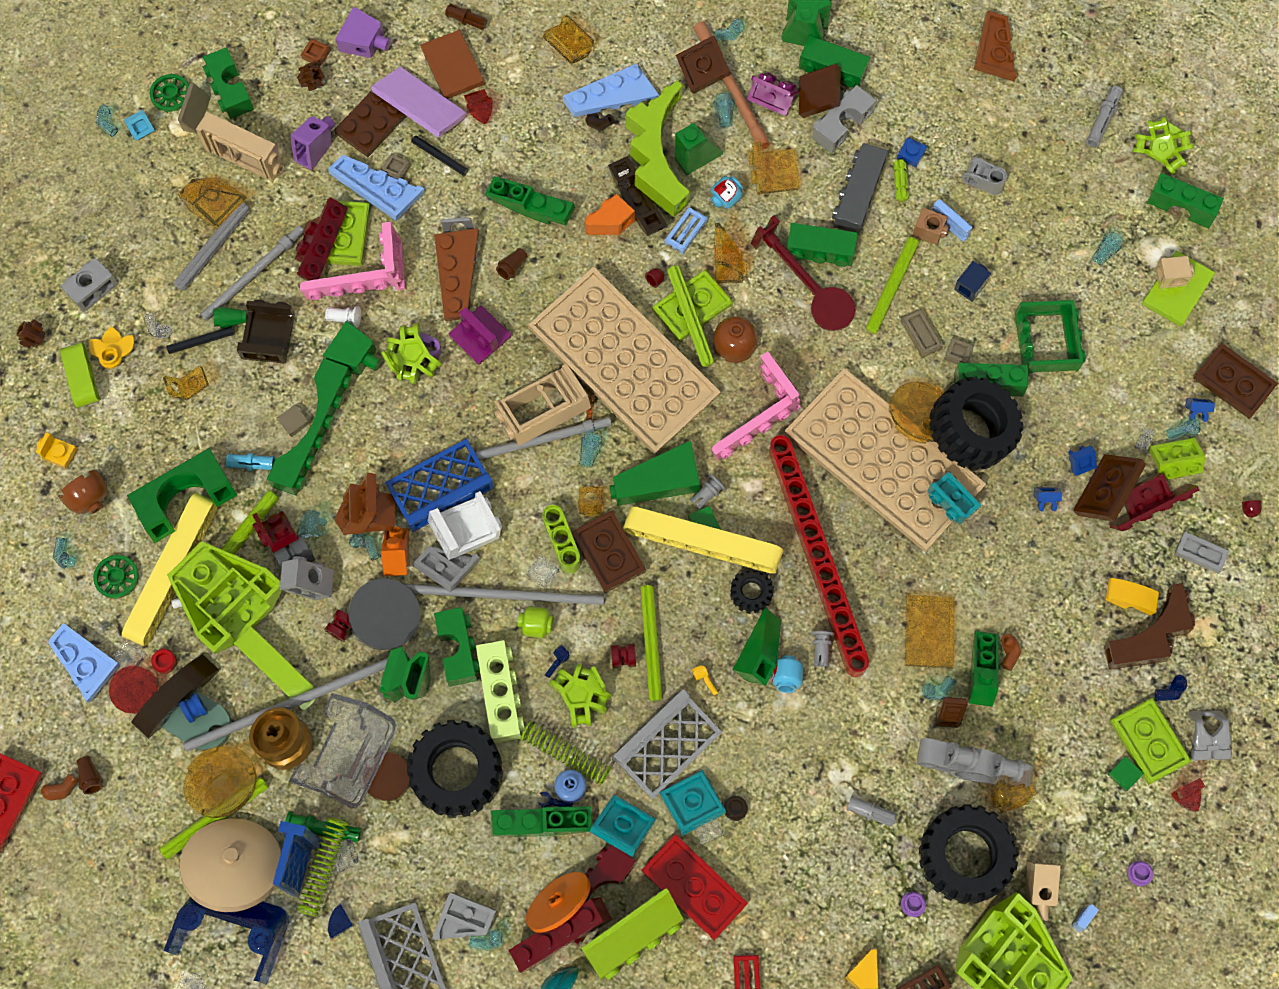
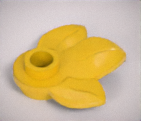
M111 326L104 333L101 340H89V351L93 356L99 358V362L103 367L113 369L121 363L123 357L130 354L133 350L134 337L133 335H128L122 338L119 332ZM110 356H115L114 359L108 361Z

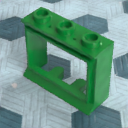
M1074 300L1020 302L1014 314L1022 365H1028V374L1074 370L1078 372L1083 363H1085L1086 354L1081 348L1082 330L1078 329L1079 311L1078 308H1075ZM1061 315L1068 359L1034 361L1033 344L1029 330L1030 323L1027 316Z

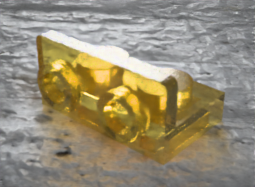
M1002 779L993 788L991 799L995 808H999L1002 814L1028 805L1037 792L1034 785L1026 787L1025 784L1014 786L1011 788V792H1009L1005 780Z

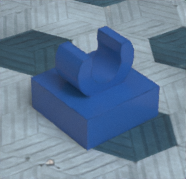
M1186 398L1185 407L1190 410L1189 419L1195 421L1196 414L1202 413V421L1207 422L1209 419L1207 412H1214L1215 403L1210 399Z
M1079 446V451L1074 453L1071 450L1068 451L1071 471L1075 476L1097 468L1096 451L1092 446L1086 448Z
M1057 487L1034 488V498L1038 501V509L1043 512L1044 504L1050 502L1051 510L1056 511V502H1062V492Z

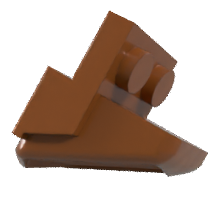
M367 472L360 485H349L343 495V502L334 520L343 532V535L387 531L393 529L396 524L395 500L391 494L379 492V484H376V474Z

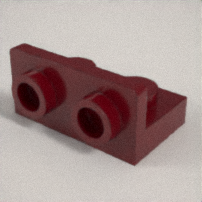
M283 511L271 515L264 522L261 521L257 513L253 514L256 522L252 525L264 547L270 546L273 553L299 539Z

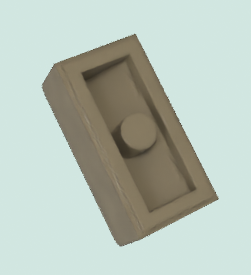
M194 83L189 84L178 121L183 131L197 134L196 128L205 116L210 96Z

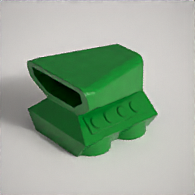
M788 0L786 16L788 22L782 32V41L805 46L809 35L824 40L823 29H828L831 0Z
M402 646L399 648L393 647L389 653L380 683V693H383V697L392 700L394 703L404 696L410 700L425 697L431 681L429 655L425 652H418L409 659Z

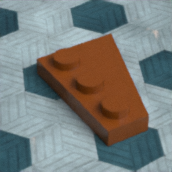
M991 11L986 12L974 70L1014 82L1017 74L1013 66L1014 54L1011 52L1010 46L1011 34L1008 16Z

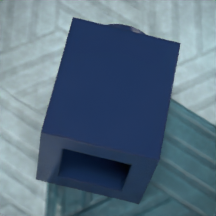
M972 261L957 280L954 290L973 302L988 283L991 273L984 265Z

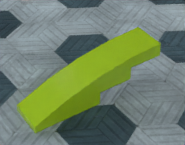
M251 626L234 642L289 698L314 689ZM317 698L298 705V707L304 712Z

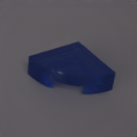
M342 904L333 910L329 919L328 933L331 939L354 927Z

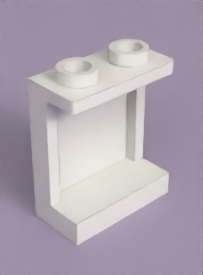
M480 491L475 493L474 499L443 512H440L438 508L429 511L428 523L448 560L499 539L502 524L497 516L494 517L491 512L490 501L487 497H483Z

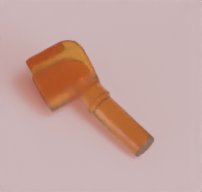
M594 393L588 396L591 408L586 410V420H592V404L596 400Z

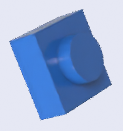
M907 137L898 153L897 159H903L907 164L917 168L926 152L927 146Z

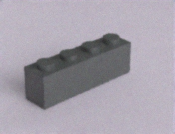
M862 143L860 151H855L852 160L855 166L853 169L849 168L845 180L848 181L847 188L842 187L839 195V200H842L840 206L836 205L833 211L832 218L835 219L834 228L857 232V235L860 234L883 170L888 150Z

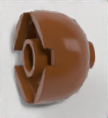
M736 316L726 318L717 325L713 333L714 350L718 356L720 355L722 358H725L727 362L740 363L746 361L757 348L758 335L756 329L745 318Z
M97 470L88 471L91 475L86 478L83 475L78 476L61 490L64 495H58V497L70 511L76 514L88 512L94 514L103 508L102 503L107 497L108 488L104 478Z

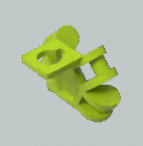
M1166 116L1161 117V120L1155 122L1149 120L1148 126L1151 136L1135 134L1137 142L1132 152L1147 154L1164 164L1169 172L1174 175L1176 173L1175 170L1187 165L1179 152L1194 148V144L1190 143L1189 138L1191 131H1183L1167 122ZM1164 129L1165 133L1156 135L1155 131ZM1180 138L1181 147L1177 146L1176 139ZM1146 140L1150 141L1149 150L1144 149ZM1176 156L1177 159L1171 163L1168 162L1169 159Z
M415 323L412 327L400 326L401 340L388 337L386 341L389 343L387 351L381 352L393 373L397 374V380H409L411 384L417 383L419 370L432 378L434 376L433 372L437 367H441L442 363L430 355L423 343L420 324ZM425 358H428L430 362L425 368L421 363ZM406 365H407V366H411V367H412V370H411V371H407V370H406Z
M578 663L573 676L560 669L557 672L559 674L558 677L548 683L550 687L561 694L571 715L572 728L577 727V724L591 726L590 709L606 714L607 708L605 706L607 700L611 699V694L606 692V686L595 666L587 669L583 668V664ZM567 681L568 683L563 688L562 685ZM593 695L598 697L597 703L591 702ZM585 708V714L576 715L575 709Z

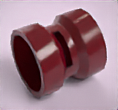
M337 609L333 615V621L328 623L324 630L334 638L345 642L351 626L348 614Z
M628 643L626 646L611 645L612 669L620 668L623 665L636 667L635 643Z

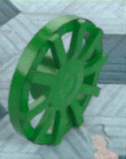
M163 75L157 78L151 85L150 99L156 108L166 113L179 111L185 99L179 95H186L189 84L179 75ZM173 79V82L167 83L166 80ZM177 80L182 82L178 87L176 86ZM161 82H164L162 87L158 86ZM186 86V91H179ZM155 89L160 91L161 94L154 95ZM163 97L158 103L155 101V98Z
M112 555L103 559L97 565L93 575L96 589L103 596L113 599L129 595L138 584L139 578L138 569L134 562L122 555ZM115 560V566L111 567L108 562ZM120 560L126 561L122 568L119 567ZM129 565L132 566L133 570L124 572ZM104 566L108 568L106 573L101 572V569ZM134 574L133 580L126 578V576ZM99 575L104 576L106 580L98 582ZM124 582L131 583L129 588L124 585ZM109 583L108 587L103 591L100 586ZM114 586V594L108 593ZM119 586L124 589L121 593H119Z

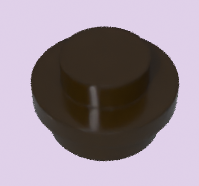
M732 796L724 803L725 816L732 821L742 820L748 812V805L742 797Z

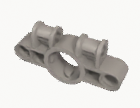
M921 738L917 758V764L920 766L950 773L954 777L967 781L988 783L1021 792L1030 791L1033 766L1024 763L1023 760L1007 759L1004 755L980 748L962 747L955 742L947 743L930 738Z

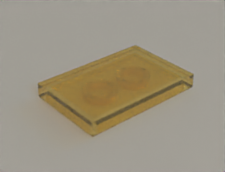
M906 596L905 666L954 668L955 597Z

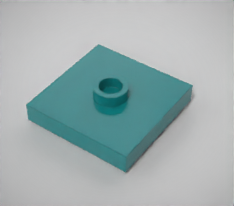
M703 770L659 792L682 836L726 813L724 806Z
M613 795L592 825L590 832L633 857L656 819L618 796Z

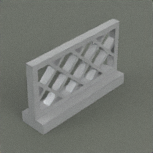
M684 689L676 694L611 757L652 800L722 733L694 703ZM687 705L695 711V721H681V710ZM678 714V721H672V719ZM667 724H678L677 738H664V727ZM681 724H695L694 738H681ZM698 725H708L714 733L708 739H698ZM661 731L660 737H654ZM650 740L660 741V755L646 754L647 743ZM664 741H677V755H664ZM681 741L694 742V753L692 755H681ZM698 742H704V743L698 748ZM643 748V754H637ZM633 757H643V772L632 771L626 763ZM646 757L660 758V772H646ZM663 758H677V769L673 773L663 772ZM681 758H682V759H686V760L680 765V763H681ZM637 775H643L642 780ZM646 775H660L659 787L653 792L646 786ZM663 775H670V776L663 782Z
M416 903L358 922V928L379 989H397L396 986L401 989H410L407 987V984L412 974L426 980L422 989L426 988L428 982L438 985L439 989H446ZM412 910L415 918L412 928L398 923L402 913ZM394 916H397V918H396L395 921L392 920V919H389V918H392V917H394ZM384 920L393 924L388 937L377 933L375 923ZM416 924L418 926L419 932L414 930ZM396 926L409 932L403 945L390 939ZM411 934L422 938L424 944L420 952L406 946ZM380 939L385 940L383 947L381 945ZM388 942L402 948L396 961L385 956L384 950ZM424 948L426 949L428 956L422 954ZM404 950L417 955L412 969L398 963ZM420 957L431 963L432 968L428 976L414 970ZM388 962L393 964V968L391 971ZM396 966L410 972L404 985L393 980L392 974ZM433 972L436 980L430 978Z

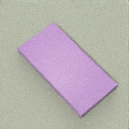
M402 67L397 68L372 85V92L438 138L466 118L467 112Z

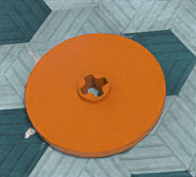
M571 872L548 884L536 896L527 911L526 923L528 927L534 932L542 933L553 930L569 920L581 908L589 895L591 883L588 877L582 872Z

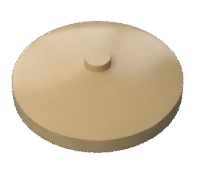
M234 818L215 821L198 830L186 843L180 858L181 880L189 896L198 904L220 912L242 911L259 904L275 889L276 886L273 885V880L281 850L274 836L263 826L255 822Z

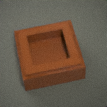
M311 38L301 53V58L321 67L331 51L330 46Z

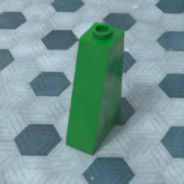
M691 441L614 476L613 485H609L611 499H616L617 506L699 492L700 483Z

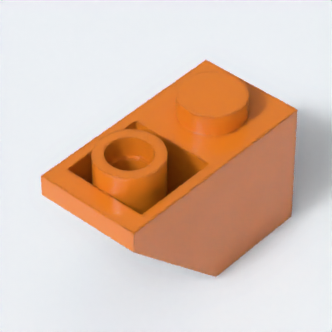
M616 194L611 199H606L600 209L586 217L584 222L585 232L588 235H620L635 222V210Z
M394 527L385 531L381 548L384 576L408 574L409 528Z

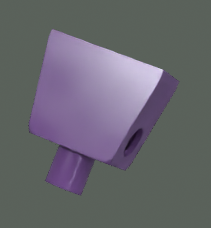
M355 7L352 8L335 39L338 51L367 58L373 57L377 48L388 51L391 45V39L384 37L382 23Z
M314 116L309 117L290 135L295 162L311 171L315 168L332 143L330 130L335 126V123L331 118L325 116L322 120H319Z

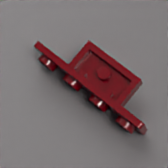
M331 197L327 199L320 217L309 220L306 223L304 237L296 247L297 254L295 260L301 262L297 275L307 281L320 279L348 210L347 206Z
M1157 473L1135 484L1124 504L1128 514L1108 524L1112 529L1119 531L1129 530L1133 527L1134 523L1146 521L1152 518L1154 513L1172 508L1173 503L1192 498L1193 493L1199 491L1197 485L1186 484L1171 492L1164 473Z

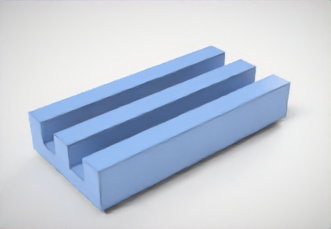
M942 200L936 201L932 210L948 216L945 224L949 226L948 229L962 242L967 240L972 226Z
M688 207L666 237L665 244L671 245L674 250L678 249L679 253L684 254L706 224L707 217ZM690 215H693L694 217L685 227V229L677 238V240L674 241L673 239L676 236V234L685 224ZM700 219V221H699L698 224L695 226V228H694L693 231L690 233V235L687 237V239L685 240V242L681 245V242H682L683 239L686 237V235L689 233V231L691 230V228L694 226V224L697 222V220Z

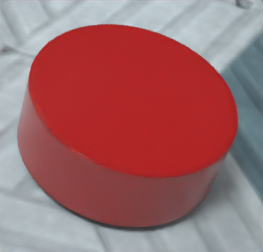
M159 649L153 654L151 664L157 672L167 674L175 669L177 658L172 651Z

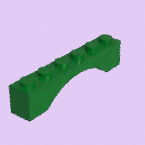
M323 358L314 377L318 402L313 423L303 439L294 448L276 458L267 477L271 487L295 496L299 490L303 489L308 469L311 470L316 460L315 454L318 449L322 448L326 430L332 427L334 422L333 415L336 409L341 407L344 391L350 388L353 380L349 367Z

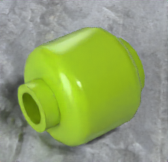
M528 606L524 613L519 614L518 627H522V634L524 636L543 639L547 634H551L553 615H550L548 609Z

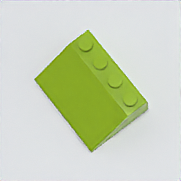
M665 888L581 949L599 978L602 980L606 977L609 981L620 973L618 968L623 964L627 963L630 966L640 959L639 953L646 948L651 951L661 943L660 938L667 933L669 936H672L682 928L680 924L684 919L670 892Z

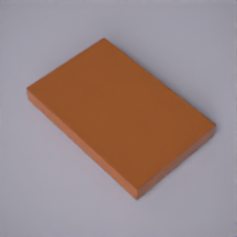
M460 29L420 45L440 91L445 98L449 99L485 85L484 79Z

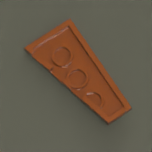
M478 228L434 234L445 321L460 320L459 312L465 307L469 310L477 239L479 236Z

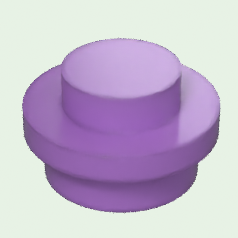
M1135 861L1128 867L1127 875L1134 885L1145 886L1151 882L1153 870L1148 863Z
M918 892L906 893L901 900L902 911L910 917L920 916L926 909L925 898Z

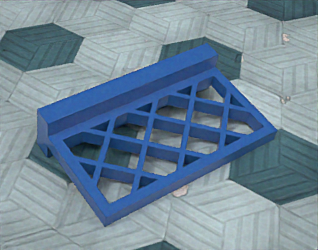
M467 438L385 482L412 532L429 524V511L438 508L440 512H443L474 499L475 493L479 491L483 495L494 489L491 477L484 469ZM466 447L469 452L467 461L456 459L457 451ZM438 461H450L446 472L435 469ZM453 462L465 465L462 476L450 473ZM469 466L478 468L482 474L474 479L466 477ZM419 471L429 472L426 483L415 481L416 473ZM433 474L445 476L442 487L430 484ZM448 478L460 480L459 487L454 490L445 488ZM399 482L409 483L405 494L395 492L393 485ZM412 485L424 487L421 498L409 495ZM428 488L440 491L438 499L434 501L425 499ZM407 500L419 502L418 509L408 514L405 509Z
M281 821L278 831L285 836V841L273 885L289 895L299 898L312 849L317 850V848H321L322 845L319 842L323 843V841L306 826Z

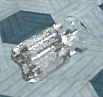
M1147 426L1143 427L1142 433L1144 434H1140L1135 445L1137 449H1141L1144 452L1147 451L1152 441V438L1149 436H1153L1156 433L1154 429Z

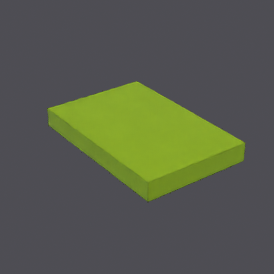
M338 201L347 206L348 210L326 264L362 266L370 203Z
M1176 250L1172 257L1185 255ZM1189 258V263L1193 265L1194 275L1187 286L1160 289L1157 279L1142 303L1143 306L1180 327L1186 321L1215 274L1214 271Z
M706 269L686 282L701 326H704L733 305V301ZM675 291L652 306L654 313L679 343L690 335Z
M1153 698L1110 720L1111 725L1134 763L1144 773L1142 776L1148 785L1192 762Z

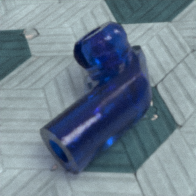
M1177 675L1167 689H1155V700L1173 701L1180 699L1187 689L1186 677Z

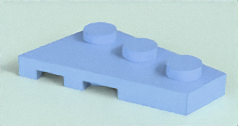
M64 623L48 641L88 703L93 700L120 666L116 661Z

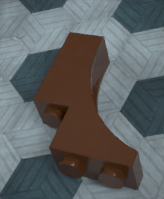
M1183 583L1173 584L1167 590L1164 608L1151 627L1135 636L1109 641L1104 646L1109 670L1161 663L1171 657L1173 652L1172 643L1167 638L1188 635L1195 626L1194 615L1190 613L1188 607L1189 594L1187 590H1184Z

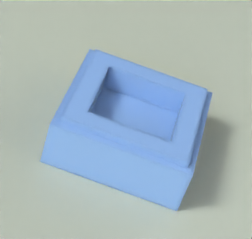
M1092 904L1084 907L1072 924V927L1078 932L1085 930L1099 909Z

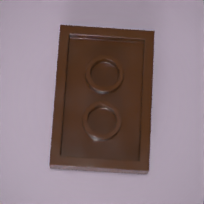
M371 90L334 131L337 136L368 158L407 116Z
M1223 343L1217 347L1193 377L1194 380L1248 419H1251L1278 385L1275 380Z
M1104 454L1073 510L1077 516L1115 522L1143 472L1146 463L1143 459Z
M613 511L571 531L576 544L604 593L646 572L645 566Z

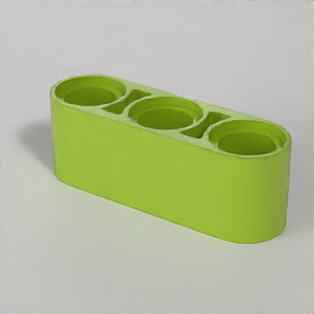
M81 342L61 348L60 354L71 397L76 408L99 402L100 397L84 343Z
M549 505L542 513L545 529L561 569L566 573H575L581 566L578 548L562 509L557 505ZM551 515L559 516L556 522L547 520ZM564 535L568 539L564 543H558L556 538ZM568 556H573L576 558V561L572 564H566L564 559Z

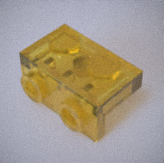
M567 14L562 16L559 25L545 30L543 38L570 64L589 57L594 44V39Z

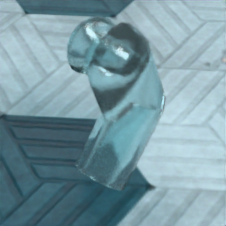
M734 19L727 29H715V38L717 40H735L743 31L744 23L740 19Z
M101 105L97 111L96 124L113 137L117 134L118 128L111 123V108L107 105Z
M1189 419L1176 427L1166 430L1168 438L1172 441L1187 434L1196 435L1200 432L1201 427L1197 420Z
M359 533L353 534L349 539L351 547L359 548L361 546L366 548L371 560L381 557L380 550L373 537Z
M57 537L54 545L53 559L60 568H74L76 563L75 557L69 556L66 553L68 539Z
M947 675L941 685H930V683H927L922 688L923 696L928 700H942L944 697H947L957 681Z
M492 930L490 938L471 936L469 949L490 951L499 948L504 942L502 940L503 933Z

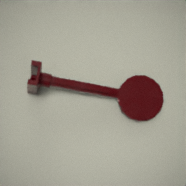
M773 215L766 228H762V226L757 228L751 245L758 249L766 243L770 249L773 248L812 292L814 298L811 304V315L816 324L829 331H840L846 328L854 319L856 311L853 299L843 289L836 287L822 289L782 245L779 237L774 233L780 221Z

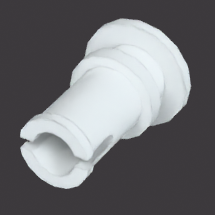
M355 306L354 309L349 307L346 309L327 307L325 312L326 321L343 323L347 321L356 328L360 326L362 312L359 306Z

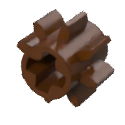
M310 62L298 68L300 73L297 79L301 87H308V90L312 91L323 86L321 81L325 75L320 66H314L313 62Z
M34 319L31 322L23 321L16 332V336L20 340L19 344L28 349L31 346L34 347V345L38 347L43 342L46 334L43 331L42 324Z

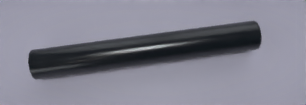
M417 135L412 138L411 143L462 176L468 173V168Z
M230 326L167 345L166 348L168 353L172 354L235 335L233 327Z

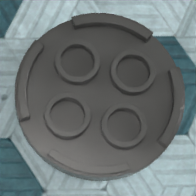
M380 578L367 582L355 592L349 603L348 618L353 634L361 643L376 650H390L393 647L397 648L405 644L414 635L420 621V608L415 595L406 585L393 579Z

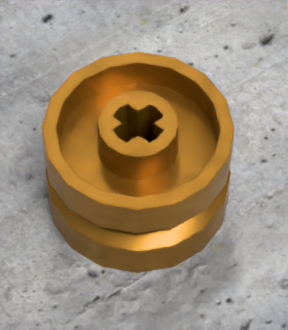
M284 707L272 708L263 712L254 721L249 735L252 749L268 765L278 770H289L302 763L311 751L313 742L310 729L291 710Z

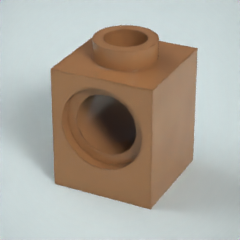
M922 208L912 236L937 245L940 237L944 239L949 226L945 225L948 216ZM928 225H933L936 229H931Z

